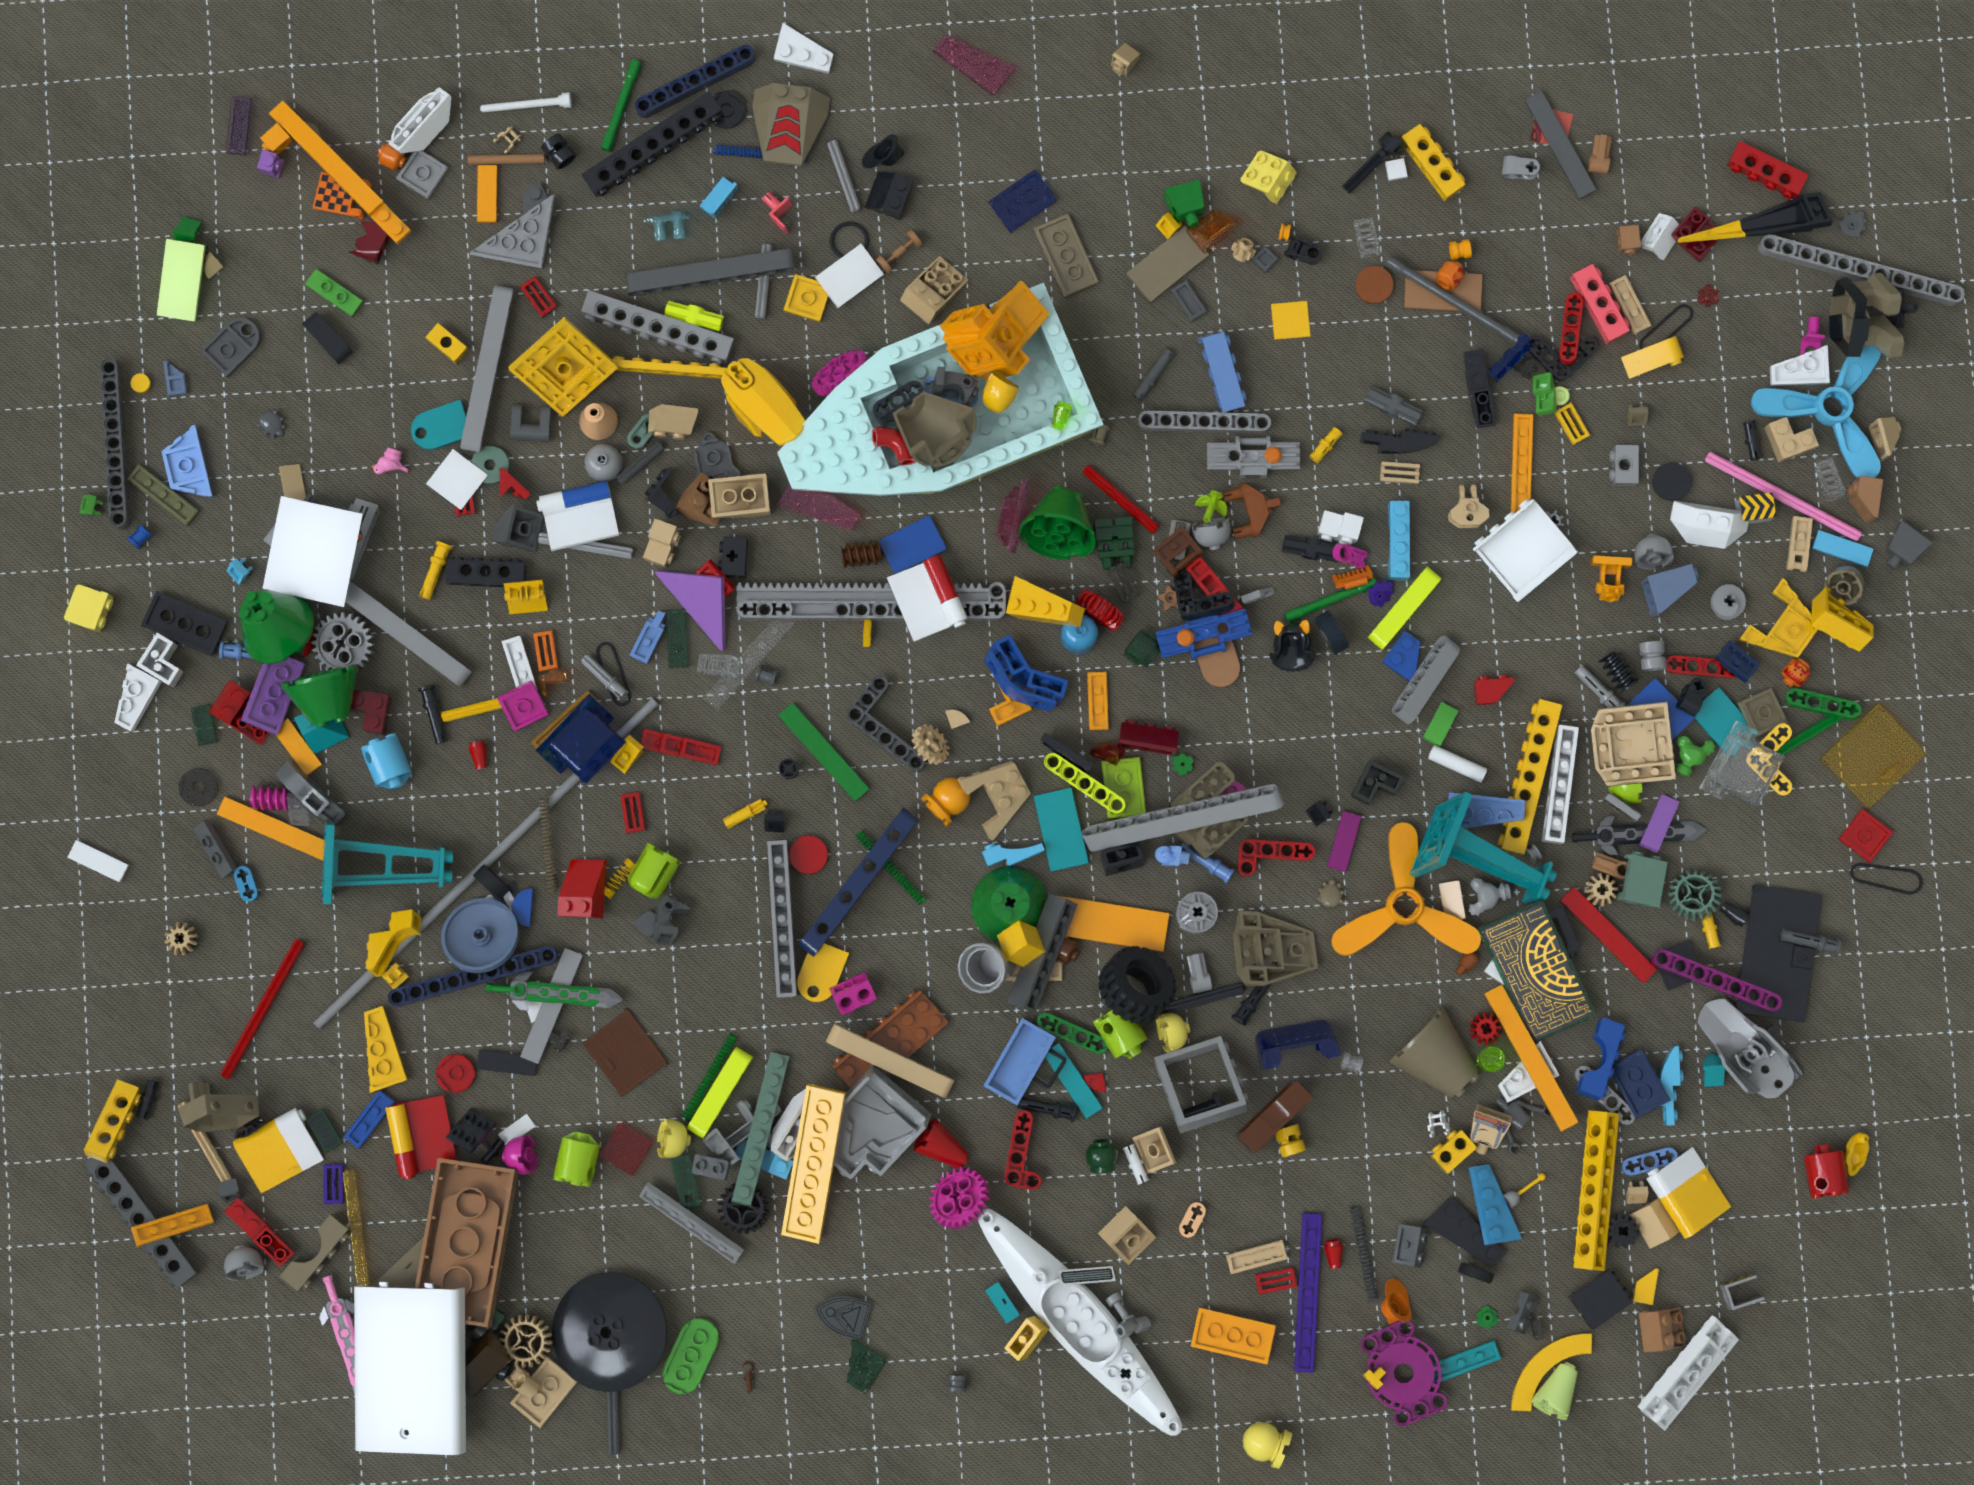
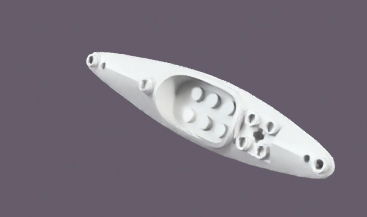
M983 1209L984 1215L978 1214V1222L986 1239L1020 1293L1039 1319L1050 1328L1049 1331L1090 1374L1134 1411L1170 1436L1178 1435L1182 1430V1423L1173 1404L1129 1337L1119 1339L1116 1336L1114 1329L1119 1323L1085 1284L1061 1285L1058 1270H1069L1009 1220L991 1209ZM1123 1368L1125 1370H1131V1372H1129L1130 1376L1128 1378L1126 1376H1124L1123 1378L1120 1376L1122 1374L1121 1370Z

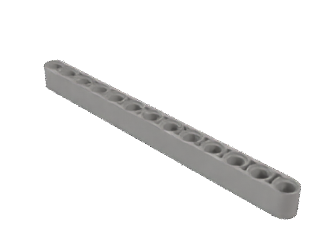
M275 525L263 539V541H265L270 546L272 544ZM349 580L345 599L346 603L457 686L461 687L472 673L469 669Z

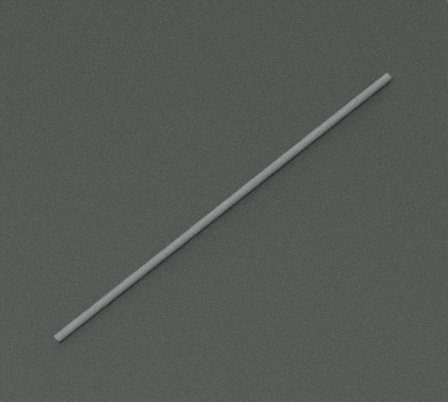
M653 698L548 797L549 800L545 802H550L548 804L550 806L549 810L658 706ZM538 807L421 919L420 933L476 880L473 874L483 864L489 868L543 816L539 813L544 811L539 809L544 807ZM418 935L411 936L404 940L399 945L392 960L405 947H407ZM367 970L313 1022L315 1026L321 1029L375 976Z

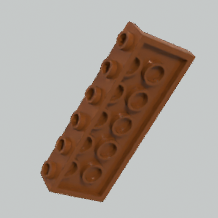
M921 990L911 992L907 996L908 1001L902 1005L900 1002L892 1009L894 1013L890 1017L885 1015L877 1022L879 1026L874 1031L870 1028L862 1036L909 1058L949 1023ZM847 1053L845 1056L839 1055L833 1061L835 1065L832 1068L851 1088L872 1064ZM879 1068L887 1076L891 1074L890 1072L882 1068Z

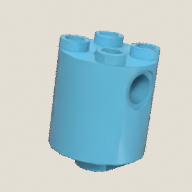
M396 733L387 735L381 741L379 738L373 739L368 742V745L361 747L362 754L377 788L384 787L390 790L399 788L405 784L412 774Z

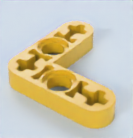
M1787 723L1776 725L1748 753L1746 759L1747 764L1771 788L1783 796L1791 792L1792 782L1769 758L1791 737L1792 728ZM1780 727L1788 728V735H1782L1779 738L1782 742L1778 744L1777 740L1771 735L1774 733L1776 737L1780 732L1778 729ZM1767 740H1772L1775 743V748L1771 751L1765 750L1763 746ZM1759 755V761L1762 764L1764 763V761H1766L1768 764L1764 765L1761 771H1759L1757 768H1759L1760 765L1756 762L1752 764L1750 762L1752 760L1750 756ZM1768 767L1775 770V775L1772 778H1767L1764 775V770ZM1779 774L1782 776L1779 780L1782 783H1788L1787 791L1784 789L1780 791V785L1777 782L1774 785L1771 783Z

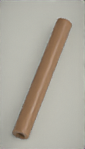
M545 154L468 155V165L545 164Z

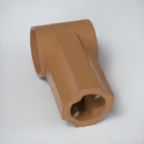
M1608 135L1594 136L1588 172L1607 175L1610 165L1609 151L1611 145V137Z
M1596 853L1591 869L1613 876L1617 880H1623L1625 875H1619L1617 868L1620 865L1627 868L1628 862Z

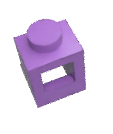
M262 150L257 169L261 174L280 178L285 160L280 159L276 153Z

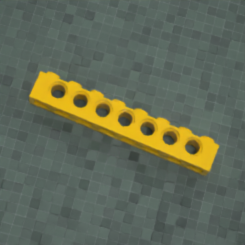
M1539 699L1537 703H1533L1531 709L1533 719L1532 722H1528L1526 733H1529L1528 739L1523 741L1521 749L1524 752L1523 758L1519 759L1516 770H1519L1518 778L1515 777L1512 784V789H1515L1514 794L1509 797V799L1522 800L1519 796L1521 791H1526L1529 794V799L1526 802L1525 820L1502 823L1505 829L1503 834L1500 833L1498 845H1500L1502 851L1520 856L1525 855L1562 709L1561 704ZM1540 716L1547 718V726L1540 725L1538 721ZM1535 735H1540L1543 738L1541 745L1534 742ZM1531 753L1538 756L1537 763H1532L1529 760ZM1526 772L1533 774L1534 779L1532 782L1525 780L1524 774ZM1511 828L1518 829V838H1513L1510 835Z
M1588 1110L1574 1268L1605 1271L1619 1122L1618 1113Z

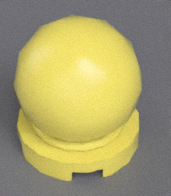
M1255 1423L1243 1435V1448L1247 1455L1255 1461L1265 1462L1270 1460L1271 1467L1279 1469L1285 1458V1455L1282 1454L1284 1446H1289L1292 1433L1288 1430L1279 1433L1277 1428L1270 1423Z

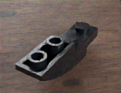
M1479 349L1463 352L1467 388L1476 428L1495 426V415L1491 389L1488 384L1484 351Z
M1406 428L1405 431L1402 430L1399 437H1396V434L1393 433L1380 435L1377 434V431L1366 430L1360 436V443L1377 445V453L1406 454L1437 444L1440 436H1435L1436 433L1425 431L1424 434L1416 433L1417 430Z

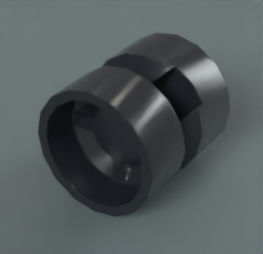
M561 133L551 136L541 146L546 156L552 157L551 162L557 170L568 166L577 156L570 146H566L567 141Z

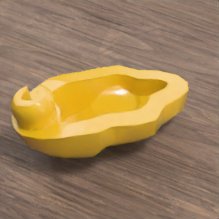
M1854 1134L1846 1145L1844 1159L1847 1174L1850 1176L1857 1174L1866 1162L1869 1153V1136L1867 1134Z

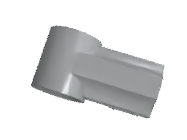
M1203 953L1187 956L1192 993L1212 990L1209 973H1207Z

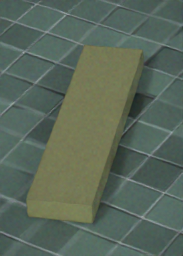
M140 464L137 465L127 478L186 526L200 512Z

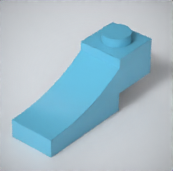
M995 843L984 847L985 851L982 852V855L988 867L1004 860L1007 861L1008 866H1012L1045 852L1042 843L1021 849L1001 848L1000 844L996 846Z
M746 1140L739 1143L735 1150L740 1160L743 1159ZM766 1149L761 1169L787 1180L794 1161H784L772 1151Z

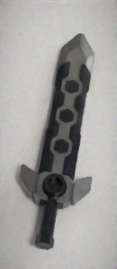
M1607 816L1598 824L1599 827L1596 828L1595 833H1572V842L1596 840V844L1605 853L1617 855V851L1611 845L1640 844L1648 824L1617 825L1611 827L1610 825L1615 816ZM1694 821L1671 822L1662 842L1693 841L1704 834L1706 828Z

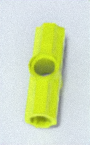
M668 301L665 308V316L719 333L722 329L724 316L705 311L701 307L695 305L686 306Z

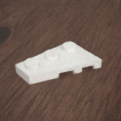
M782 23L773 58L774 61L829 74L834 57L833 53Z
M1828 345L1770 366L1771 386L1829 384Z
M127 663L126 679L122 685L123 693L119 700L114 723L134 732L162 682Z
M1540 1041L1536 1047L1555 1079L1559 1077V1073ZM1522 1062L1498 1085L1507 1103L1536 1089Z

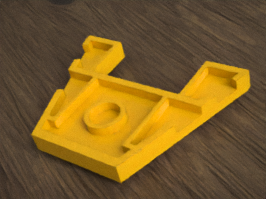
M1782 578L1772 594L1788 604L1786 609L1767 635L1749 625L1739 640L1798 658L1817 632V629L1811 625L1812 614L1806 606L1804 607L1797 594L1789 587L1788 582Z

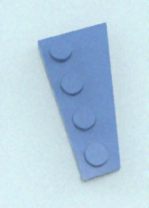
M1449 792L1448 800L1460 795V793ZM1472 795L1461 827L1466 829L1525 820L1527 801Z

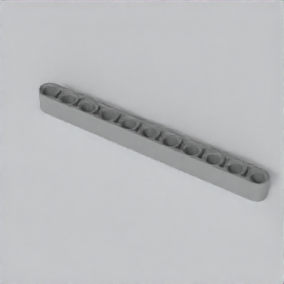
M1766 235L1758 244V251L1764 256L1856 281H1866L1870 275L1880 272L1897 290H1903L1904 294L1947 306L1957 305L1965 295L1963 288L1958 285L1775 235ZM1764 242H1770L1772 249L1766 248ZM1783 247H1788L1791 254H1786L1783 251ZM1801 252H1807L1809 259L1803 258ZM1820 257H1825L1828 264H1823L1820 261ZM1838 262H1844L1846 269H1841ZM1857 267H1862L1865 274H1860L1857 271ZM1894 277H1899L1902 284H1897L1894 281ZM1913 282L1919 283V290L1913 287ZM1931 287H1936L1939 291V294H1934L1931 290ZM1950 292L1956 293L1957 300L1951 298Z
M1269 784L1086 827L1081 834L1090 851H1098L1274 811L1281 808L1285 802L1276 784Z

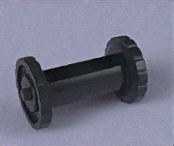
M1213 1092L1212 1100L1187 1109H1183L1181 1105L1180 1107L1184 1118H1188L1222 1107L1223 1104L1219 1100L1217 1093Z

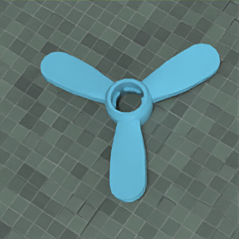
M1874 345L1864 347L1860 357H1846L1834 387L1824 389L1817 396L1771 388L1759 389L1753 394L1751 406L1759 415L1789 418L1814 415L1823 425L1832 426L1840 451L1856 478L1859 476L1875 478L1879 474L1881 464L1875 450L1865 434L1850 418L1854 406L1851 395L1867 379L1880 359L1881 352ZM1832 397L1840 402L1842 406L1840 415L1831 416L1825 411L1823 402L1826 398Z

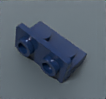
M1730 640L1722 647L1720 653L1715 658V660L1744 683L1750 679L1760 666L1754 657L1745 653L1738 644Z

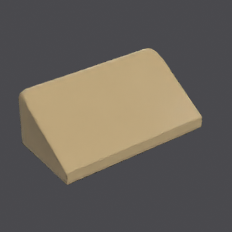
M300 464L279 466L284 496L304 501L306 492Z
M1460 881L1439 884L1443 912L1460 920L1466 919Z

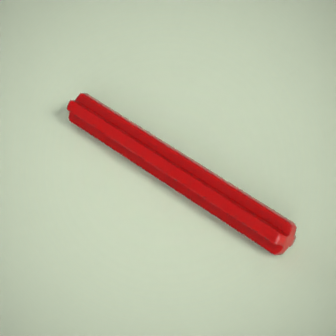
M1087 465L1084 468L1083 474L1148 531L1155 533L1158 530L1159 525L1092 466Z

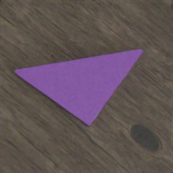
M666 570L655 571L658 578L719 650H725L724 577Z

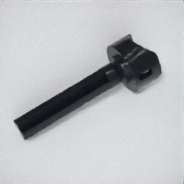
M1387 131L1378 140L1381 148L1342 185L1343 188L1350 194L1388 155L1396 159L1406 148L1399 138L1393 137Z

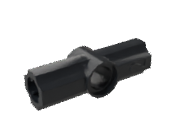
M1289 535L1284 536L1282 552L1301 555L1302 558L1309 560L1321 559L1339 563L1333 557L1335 544L1325 543L1320 539L1310 537L1304 539Z

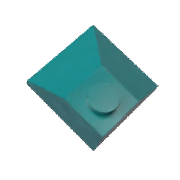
M303 714L294 718L301 734L315 755L350 738L342 721L335 723V719L327 721L328 725L316 728V725L311 724Z

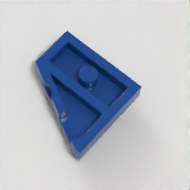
M1404 630L1382 663L1410 682L1416 673L1420 641Z

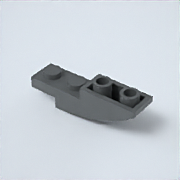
M288 760L275 774L302 804L325 821H333L334 825H336L347 813L344 808L317 787L318 784L291 761Z

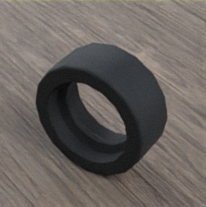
M484 864L473 874L499 900L510 890L507 884Z

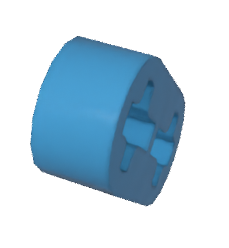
M239 866L234 871V879L239 894L244 901L254 902L259 897V890L253 872L246 866ZM241 870L248 872L246 883L243 878H239ZM247 885L249 886L250 890H254L252 898H250L249 896H245V893H247Z

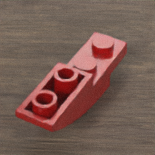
M1201 556L1185 568L1207 596L1229 592ZM1234 598V608L1231 611L1224 612L1222 614L1242 610L1243 607Z
M239 1197L224 1210V1213L252 1238V1241L280 1267L295 1253L278 1233Z

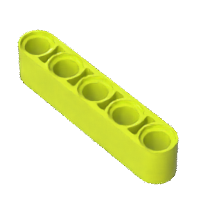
M1427 566L1368 636V639L1383 650L1442 578Z
M1050 753L1045 757L1044 764L1047 769L1112 813L1121 815L1127 810V803L1123 798L1058 754ZM1053 757L1059 760L1056 767H1050L1049 761ZM1069 768L1074 769V776L1072 778H1066L1065 771ZM1084 779L1090 780V787L1087 789H1082L1081 782ZM1099 790L1106 791V797L1103 800L1097 798ZM1120 800L1123 804L1122 808L1115 811L1113 803Z
M738 1047L734 1049L690 1121L687 1130L702 1139L705 1138L752 1061L753 1056Z

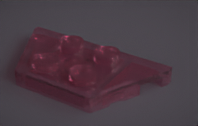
M1022 479L1021 486L1019 488L1014 487L1003 498L995 535L1003 546L1008 547L1007 551L1016 553L1020 535L1019 529L1027 509L1026 500L1030 481Z

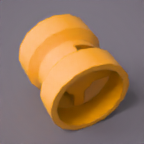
M1469 239L1462 240L1459 243L1455 241L1449 242V253L1452 261L1462 257L1465 259L1472 257Z

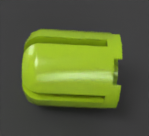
M647 843L628 876V883L631 888L651 899H658L663 895L681 862Z

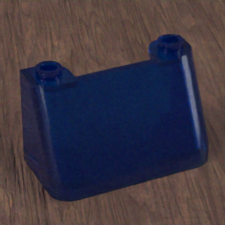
M1326 1020L1263 1030L1255 1037L1260 1071L1277 1067L1281 1062L1280 1051L1315 1045L1316 1051H1320L1327 1059L1341 1056L1340 1046L1332 1026Z

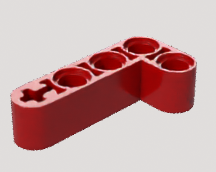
M1247 839L1242 841L1238 848L1237 871L1242 877H1250L1256 870V859L1307 862L1315 856V848L1309 843ZM1250 844L1253 847L1252 853H1244L1242 850L1243 845ZM1264 845H1269L1272 848L1270 855H1265L1262 852ZM1295 846L1298 847L1297 851H1303L1306 847L1307 851L1311 852V854L1304 857L1303 853H1298L1297 857H1294L1296 853ZM1282 847H1290L1291 855L1284 856L1281 853ZM1242 864H1250L1252 867L1251 872L1244 873L1241 869Z
M1020 1111L1017 1113L1014 1121L1004 1180L1013 1187L1035 1190L1041 1185L1040 1176L1034 1172L1024 1171L1033 1117L1028 1111ZM1023 1114H1027V1118H1030V1121L1026 1122L1024 1128H1028V1132L1016 1130V1126L1021 1127V1121L1018 1120V1117H1022ZM1023 1133L1026 1136L1024 1144H1017L1015 1142L1016 1134ZM1015 1152L1022 1155V1161L1019 1164L1011 1161V1156ZM1010 1172L1018 1174L1019 1179L1016 1183L1008 1181L1007 1176ZM1031 1175L1036 1176L1038 1179V1183L1034 1187H1030L1027 1184V1178Z

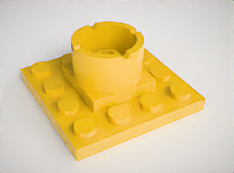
M563 317L509 365L508 368L509 371L563 417L618 368V365L566 317Z

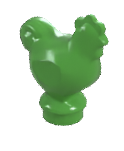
M1685 735L1680 736L1677 745L1680 747L1679 757L1681 763L1676 764L1675 772L1689 778L1690 774L1693 773L1691 767L1701 765L1706 757L1714 752L1715 745L1713 742L1705 741L1704 745L1698 747L1691 742L1689 737Z

